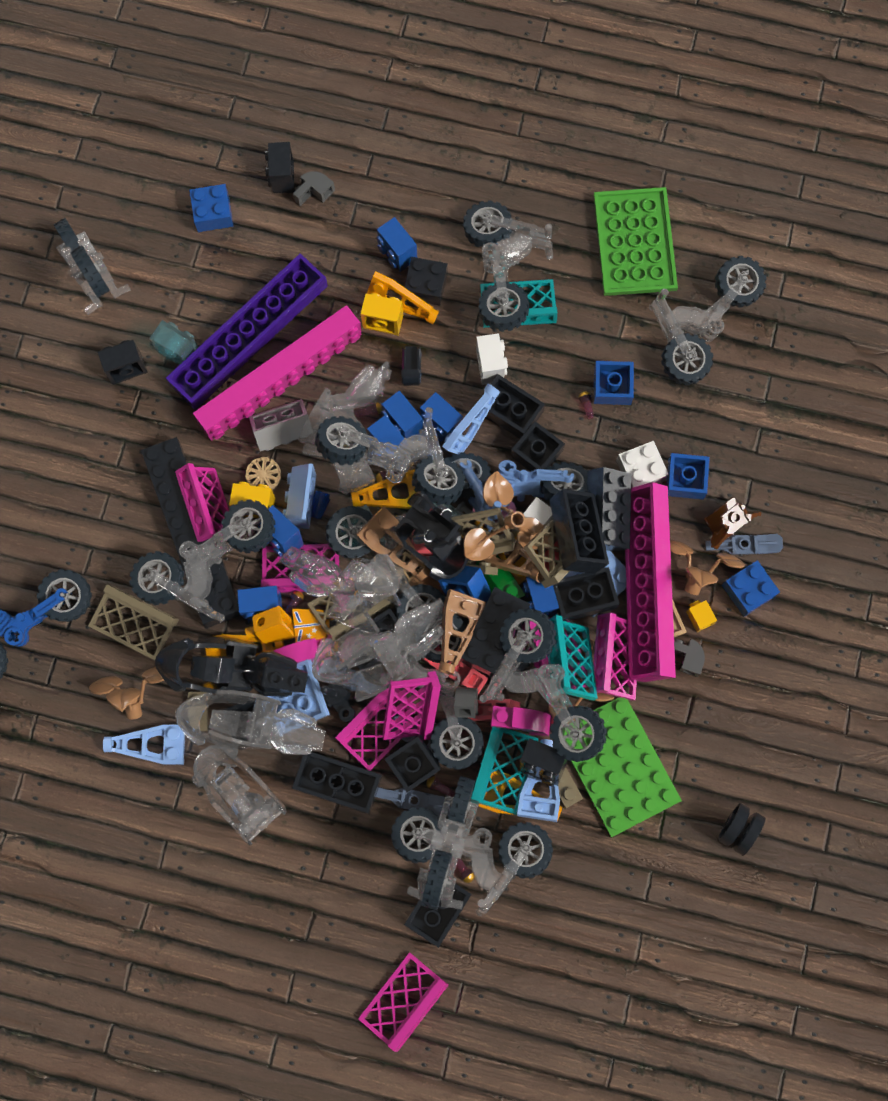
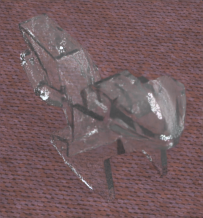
M386 361L378 370L372 365L365 366L351 381L350 386L343 394L331 395L329 388H325L301 431L299 441L306 443L302 454L323 458L322 454L318 453L317 446H315V437L319 425L325 419H330L333 416H336V418L344 416L346 419L351 418L355 423L361 424L354 415V408L375 405L378 398L383 396L385 386L383 385L385 380L388 381L392 373L389 362ZM363 458L357 463L353 462L352 465L332 463L339 478V491L343 494L361 490L375 482L372 470L368 464L362 461Z
M292 546L280 558V562L291 570L289 574L291 581L305 593L315 597L328 595L332 599L334 604L327 611L328 616L346 626L365 633L378 634L380 630L367 611L383 599L392 602L398 607L401 605L396 595L400 588V579L394 563L388 554H377L372 560L362 558L360 562L352 560L343 571L334 561L329 560L325 556L313 554Z
M439 598L429 604H423L402 614L395 623L393 632L385 631L362 634L360 627L335 641H332L331 638H322L312 663L313 676L318 681L356 687L355 699L357 702L381 693L389 688L390 682L401 681L414 671V666H410L407 661V655L415 656L422 652L425 653L443 635L444 630L441 623L444 603ZM375 659L382 662L388 673L385 674L382 664L352 672L350 668Z
M216 690V695L205 693L193 697L182 703L175 713L177 724L193 744L204 745L206 741L237 750L239 747L271 749L274 747V749L282 752V754L308 755L311 754L312 750L322 751L326 732L316 727L317 720L294 708L281 709L277 712L278 705H281L279 700L260 694L235 690ZM248 700L255 701L253 712L212 710L208 733L200 731L202 714L209 705L213 703L246 704ZM235 738H243V739H247V741H243V740H239V739H235Z
M232 744L227 746L210 745L201 750L195 758L193 766L194 775L191 779L197 787H204L211 805L250 846L253 844L251 840L281 813L283 815L286 814L285 805L255 772L237 757V748ZM220 765L226 766L216 775V769ZM232 767H239L267 796L263 799L259 794L247 792L250 787ZM223 798L229 805H231V809L227 807Z

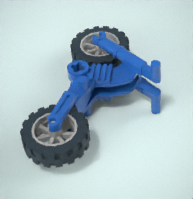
M61 569L49 573L38 586L37 599L39 602L36 607L26 612L18 613L14 617L0 610V637L3 636L9 645L23 647L29 641V630L41 623L45 618L49 617L61 622H70L80 618L81 615L86 613L87 608L91 604L92 593L87 580L71 570ZM63 582V588L58 589L55 587L56 584ZM67 582H70L75 586L67 591ZM52 589L56 591L55 594L50 596ZM77 589L79 597L72 596V592ZM70 599L78 600L77 603L72 607L70 604ZM67 604L68 610H60L62 606ZM16 633L20 634L17 637L19 639L18 641H14L16 639ZM1 642L0 679L3 677V673L6 672L8 663L7 651L3 648Z

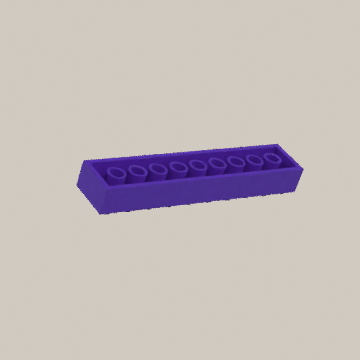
M299 254L166 377L170 387L196 410L328 287L326 277L303 255Z

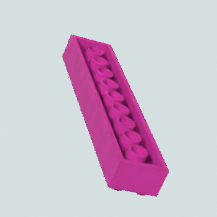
M346 305L196 410L193 415L197 423L211 441L221 438L226 430L235 428L244 417L252 416L255 413L254 410L260 406H266L274 396L283 394L288 386L297 384L302 376L311 374L319 364L323 365L330 360L332 355L341 353L346 345L358 341L361 335L360 321Z
M651 482L631 488L630 549L625 550L630 680L640 682L676 678L668 486Z

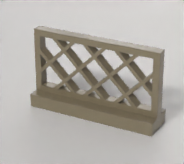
M500 507L451 517L452 520L462 526L457 531L463 537L466 535L463 532L465 527L468 529H482L483 524L493 527L490 532L484 530L486 535L505 525ZM497 515L498 521L495 523L487 518ZM477 520L480 522V524L477 527L473 524H470L469 521ZM509 528L503 530L505 534L494 535L489 538L495 545L492 555L514 551L515 536L513 532H510Z
M553 519L524 547L544 577L541 583L545 588L559 583L569 572L563 570L560 550L554 546V538L557 539V535L553 533ZM543 535L548 536V544L544 543ZM533 545L538 546V554L533 550ZM544 548L549 549V558L544 556ZM554 551L559 552V560H555ZM544 561L549 562V571L545 568Z
M371 567L307 603V607L311 610L327 634L328 640L333 645L389 608L391 610L395 609L398 598L394 593L390 592L374 568ZM372 575L375 579L374 585L363 583L364 578ZM351 585L360 586L358 594L347 592L348 587ZM362 587L373 589L371 597L360 595ZM375 590L384 591L387 596L376 598L374 597ZM335 594L343 595L342 603L332 602V596ZM346 596L357 598L355 606L344 604ZM359 599L370 601L369 606L366 608L357 607ZM319 603L327 605L325 613L316 611L314 606ZM329 605L340 607L339 615L329 614ZM343 608L354 610L353 615L350 617L341 616ZM326 618L336 619V625L328 628L325 624Z
M107 584L104 589L105 594L88 626L155 660L179 619L113 585ZM108 598L115 601V609L107 611L105 604ZM128 607L131 609L133 617L124 620L121 609ZM118 611L120 621L111 624L108 614ZM105 615L108 626L101 628L95 625L98 618ZM142 616L148 617L150 625L141 628L138 618ZM135 620L137 630L128 633L125 622ZM122 624L124 634L116 636L112 627ZM163 625L167 627L165 634L157 637L155 626ZM151 628L154 638L145 641L142 631ZM138 632L141 643L134 645L131 643L129 635ZM153 641L156 642L157 646L154 655L149 653L146 647L147 643Z

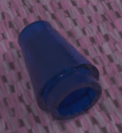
M315 491V495H312L310 517L322 519L331 500L329 499L330 494Z

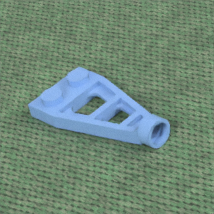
M489 383L483 389L484 395L453 432L447 435L442 446L443 448L455 454H460L466 450L499 395L500 391ZM472 422V425L470 426L466 435H463L462 433L464 432V430Z
M161 725L116 737L105 736L103 739L104 752H116L163 765H184L185 725ZM162 736L164 738L162 753L157 754L148 751L147 741L151 737ZM142 739L141 751L128 750V740Z
M540 740L541 743L553 747L552 740ZM527 777L520 793L517 816L557 822L560 805L558 786L554 784L549 786L550 796L547 799L533 797L531 792L535 783L542 782V780L536 777L534 779Z

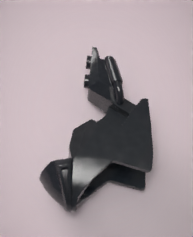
M418 491L407 501L412 507L398 525L385 529L383 533L431 569L429 576L436 581L443 578L450 579L456 577L464 570L468 559L464 556V537L462 534L459 535L460 533L457 531L460 525L451 519L452 511L442 504L436 507L425 493ZM413 531V542L415 544H425L424 546L433 553L432 556L423 557L406 543L407 538Z
M198 637L197 641L186 638L162 649L155 659L156 670L175 692L186 691V688H192L218 695L221 691H251L254 688L255 691L264 696L288 697L292 696L293 692L305 693L308 672L297 668V662L294 659L274 651L261 652L256 656L257 649H260L258 644L232 638ZM228 645L234 646L233 657L193 655L190 669L192 679L179 677L180 662L189 650L194 648L226 649Z

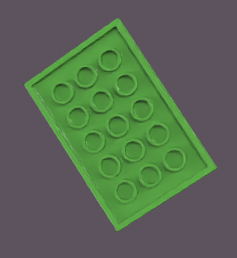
M666 187L594 192L604 296L677 291L678 284Z
M620 697L593 710L604 720V727L607 729L605 734L607 739L602 751L594 758L586 761L574 762L571 760L610 837L682 801L628 699ZM580 719V728L587 724V721ZM576 722L570 723L576 729ZM589 726L585 731L587 734L592 735L591 726ZM565 727L564 735L571 734V730ZM572 737L566 738V741L571 746L574 739ZM583 738L586 745L588 746L592 738ZM579 739L575 749H583Z

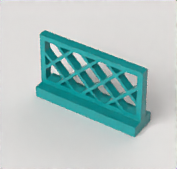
M553 279L509 282L510 284H517L518 287H529L532 289L527 296L528 301L534 306L529 308L526 321L522 322L521 325L557 323L558 312ZM495 283L480 284L481 294L484 290H487L488 286H493ZM542 286H550V290L546 294L539 289ZM535 293L542 297L538 302L531 298ZM547 300L552 304V307L544 308L541 304ZM483 320V328H488V327H490L489 325L486 326V325L484 324V320Z
M553 616L549 620L553 622V629L556 630V635L554 636L556 642L552 646V652L547 654L552 695L559 696L564 693L593 701L598 699L589 628L563 621L562 616ZM564 628H565V629L567 630V632L569 633L568 636H566V635L564 634ZM576 631L582 632L583 641L576 634ZM570 637H572L576 641V643L578 644L577 647H575L569 640ZM566 645L572 651L570 654L566 651ZM579 648L584 651L585 658L578 651ZM573 654L580 661L579 665L572 659L571 656ZM568 663L574 669L572 672L568 669ZM582 665H583V666L585 667V669L587 670V673H588L587 676L585 675V673H584V672L581 670V668H580ZM575 673L583 680L581 683L575 678ZM570 681L576 687L575 689H571ZM584 683L589 687L590 693L584 689Z
M492 727L470 802L517 815L520 793L527 779L526 776L522 778L520 774L523 772L518 771L514 764V761L520 759L524 752L519 743L524 740L528 741L529 738L538 741L539 738L506 728ZM503 733L511 735L515 742L505 747L501 740ZM517 745L521 755L512 759L507 749ZM504 751L509 761L499 765L496 756ZM511 764L516 773L506 778L501 768ZM499 770L504 780L494 785L490 776L493 772ZM518 776L522 784L521 787L513 791L508 781ZM506 783L510 793L501 797L496 787ZM492 789L498 797L493 802L483 800L485 793ZM513 795L516 801L515 808L506 807L503 799Z

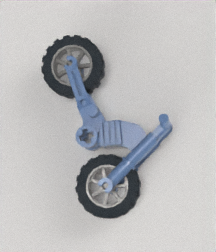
M461 452L458 455L452 454L451 457H447L452 463L455 462L457 467L462 469V474L465 475L464 482L466 483L459 498L465 497V499H468L475 512L501 508V502L495 501L493 506L489 507L483 499V487L490 476V466H488L486 460L483 461L482 457L474 456L473 453L465 454V452ZM504 460L499 464L498 472L509 481L513 488L514 496H517V500L520 502L524 501L525 495L545 498V500L550 501L562 489L587 492V470H584L581 465L577 466L572 462L570 464L566 462H561V464L554 463L552 467L535 469L532 472H527L526 470L518 471L516 464L510 460ZM494 515L489 516L487 519L493 521L497 520L498 517ZM485 524L486 528L490 532L493 527Z

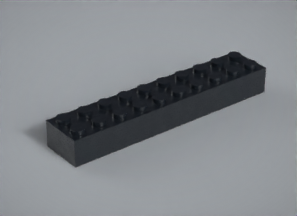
M175 437L141 450L203 625L206 628H210L241 616L238 599L216 539L197 542L175 473L176 470L188 463L180 441Z

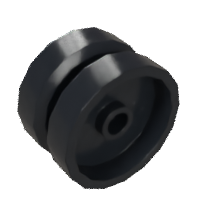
M739 803L724 823L718 841L726 846L734 842V851L744 856L758 838L766 818L757 812L749 817L750 808Z

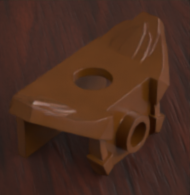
M734 497L730 498L704 518L713 534L711 548L718 549L729 536L733 535L748 521L750 522L754 517L761 516V512L747 511L746 506L737 503Z

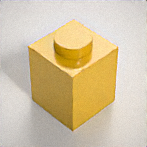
M697 600L689 605L690 608L686 613L696 632L717 622L707 600L703 602Z

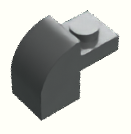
M316 171L307 172L300 177L302 185L296 187L293 196L295 203L299 206L312 194L323 203L335 191L334 182L323 173Z
M674 639L675 654L683 656L679 671L698 677L701 674L705 661L702 647L693 639H690L687 645H684L685 642L682 640Z
M457 687L454 700L455 717L475 718L479 710L478 688Z

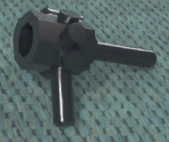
M332 682L331 685L322 686L320 691L326 700V704L330 708L333 706L342 721L351 722L356 717V712L348 702L351 693L346 690L347 687L342 683L339 685V682ZM346 710L349 711L348 717L343 715Z

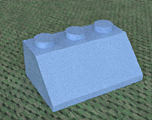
M313 464L292 467L291 473H288L287 484H290L289 491L285 493L287 508L283 509V515L297 528H310L316 482V472Z

